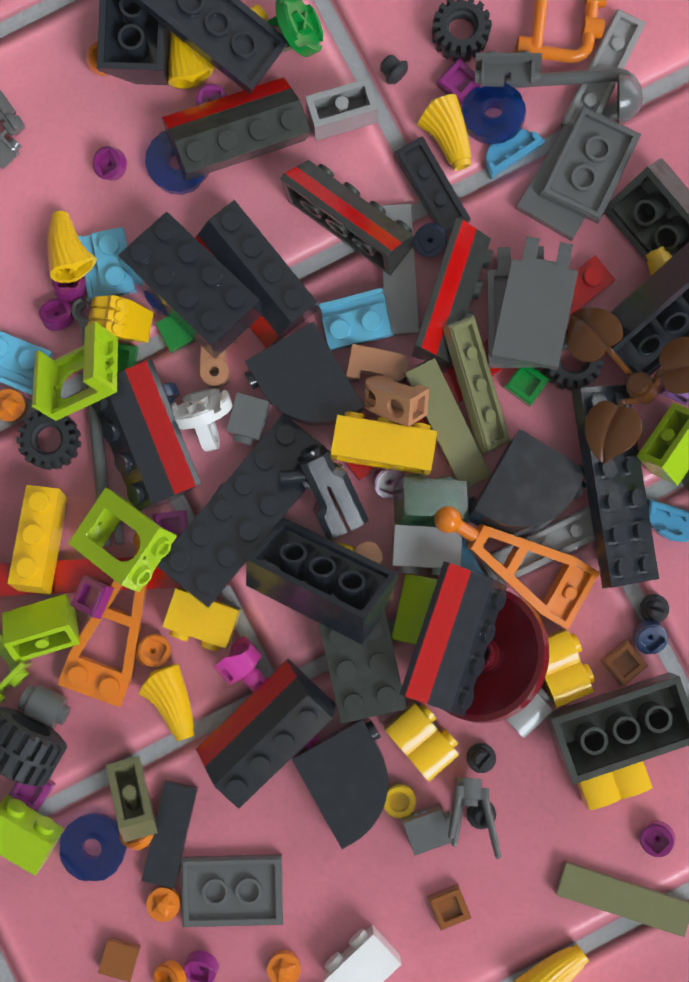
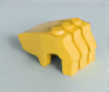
M115 295L92 298V309H90L89 313L90 321H88L87 325L96 321L118 337V340L148 343L154 312L132 300Z

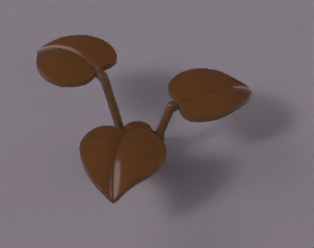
M587 307L575 311L570 316L566 335L569 351L576 359L583 362L597 361L606 351L629 377L626 382V390L631 395V398L620 400L617 406L610 401H600L591 408L586 417L585 435L588 445L596 458L605 464L612 458L630 449L641 435L642 421L639 414L633 408L624 407L625 405L648 404L654 401L658 395L657 386L661 384L659 381L661 376H663V385L667 391L675 394L689 393V337L676 338L662 349L659 355V363L663 369L656 371L652 379L644 372L633 373L611 348L623 337V328L617 317L605 309Z

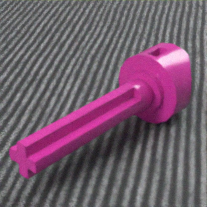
M246 636L241 637L231 645L229 657L223 658L212 666L228 685L243 680L245 685L253 692L266 680L264 674L256 668L262 653ZM316 734L304 748H310L318 740V735Z

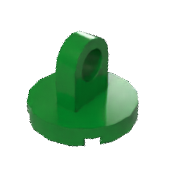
M276 0V16L269 19L267 23L274 28L279 27L282 35L289 43L282 53L294 49L299 55L307 58L321 51L322 46L319 43L323 41V30L313 6L310 4L305 5L302 0Z

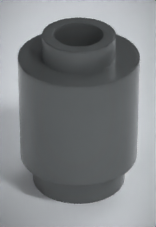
M29 685L18 704V709L24 712V716L52 729L55 728L57 723L60 725L64 724L71 707L67 705V697L41 685L37 687Z

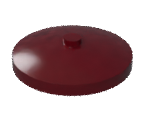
M505 591L506 602L499 611L495 622V636L488 643L484 655L485 666L482 673L477 677L473 689L474 699L472 705L466 710L465 716L444 710L454 717L473 723H494L505 720L524 709L534 699L544 682L549 665V641L546 629L536 611L522 598L509 591Z

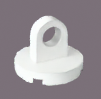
M216 388L203 389L185 395L186 397L182 398L184 403L178 406L176 402L170 405L179 429L195 428L199 442L205 452L220 448V438L215 421L227 414L232 408V401L228 391L223 390L220 392V389Z

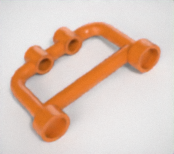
M535 0L531 37L518 35L514 53L522 51L542 53V59L565 63H578L586 59L592 52L595 39L602 38L605 19L597 18L598 8H605L607 0H584L585 15L581 27L582 41L580 47L573 50L543 46L548 0Z

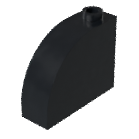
M314 321L245 361L249 370L244 372L253 390L260 387L270 404L281 414L286 415L293 421L311 426H327L336 424L337 415L344 416L345 412L360 413L364 411V405Z
M519 429L507 445L466 520L476 526L482 524L514 536L534 533L549 525L567 508L573 499L578 500L586 488V482L583 481L585 477L583 466Z
M364 719L351 721L316 741L310 748H304L297 752L292 758L341 849L362 838L374 826L386 802L388 774L383 753L376 741L381 736L372 720L367 723Z

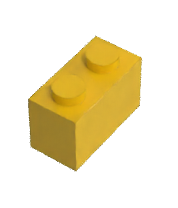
M176 588L162 627L170 629L168 635L174 638L188 641L190 636L202 640L200 643L201 647L219 652L220 647L225 649L229 647L241 609L216 600L209 608H206L187 591Z

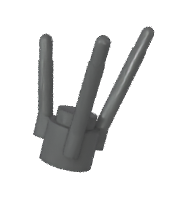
M455 778L454 802L448 831V838L453 841L451 845L456 847L458 844L463 806L478 807V800H482L494 856L496 859H500L501 852L489 801V788H482V779Z

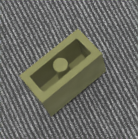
M140 756L107 764L106 768L118 828L124 843L157 834V826Z

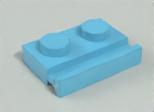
M123 227L91 233L88 236H78L82 245L97 258L92 270L84 276L89 299L92 300L96 296H124L137 293L135 281L124 271L118 257L128 246Z
M382 288L319 304L323 316L322 321L327 343L331 351L351 347L352 344L359 345L394 336L384 296L385 293Z
M0 331V383L33 396L35 352L40 350L50 358L53 357L54 353Z

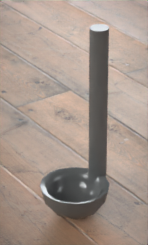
M621 68L541 73L540 84H534V87L617 82V121L619 124L629 121L636 116L642 107L643 101L642 88L638 79L629 70ZM506 76V89L527 88L511 87V76Z

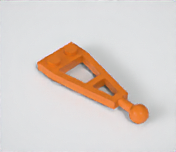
M444 506L435 514L434 522L438 530L443 533L456 532L468 539L467 548L519 597L526 601L540 615L564 629H569L599 576V571L574 556L482 524H479L476 529L462 521L461 514L454 507ZM488 537L514 545L503 565L483 548ZM528 551L564 563L543 601L536 597L514 576Z
M137 532L133 538L136 548L134 556L140 548V537ZM114 580L110 586L114 590L101 619L90 618L79 636L80 644L73 646L68 654L57 685L120 708L134 674L136 648L139 642L147 584L143 586L140 592L135 591L132 614L110 607L122 587ZM103 617L129 627L123 670L81 655Z

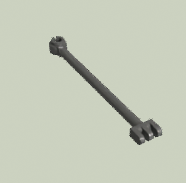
M80 298L72 306V315L79 322L83 346L85 326H87L90 320L82 316L83 310L87 307ZM86 298L87 306H88L89 308H92V307H91V302H92V300L89 299V298ZM89 405L88 414L97 501L105 487L108 489L109 487L102 425L97 412ZM120 521L113 531L115 532L117 545L124 544L123 521ZM111 535L104 546H111Z

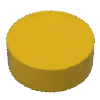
M394 783L388 787L384 809L394 818L408 817L416 807L414 791L404 783Z

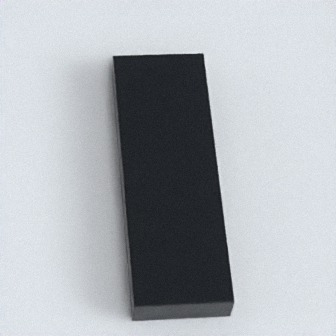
M423 136L394 152L395 158L433 223L440 225L448 235L452 232L456 217L465 220L467 223L470 222V216Z
M169 780L165 781L155 821L158 833L153 835L150 842L141 881L174 889L199 787Z

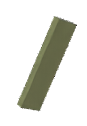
M468 316L442 327L477 446L480 453H488L510 442V437L475 317Z
M432 357L403 372L410 387H415L419 384L429 388L428 415L425 416L428 425L431 426L430 429L437 431L436 441L459 488L465 490L491 476L436 359Z
M564 860L555 889L557 896L685 937L689 924V901Z

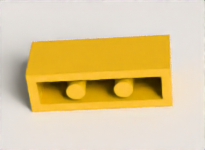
M345 412L344 416L337 415L331 459L429 476L432 469L437 431L430 430L431 426L424 423L415 422L407 427L397 425V422L383 417H378L377 421L364 419V415L360 413Z
M26 485L7 583L18 591L51 595L68 498L58 488Z

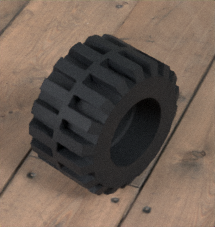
M0 707V775L25 785L45 786L67 749L66 742L55 730L24 716L23 712L12 708Z

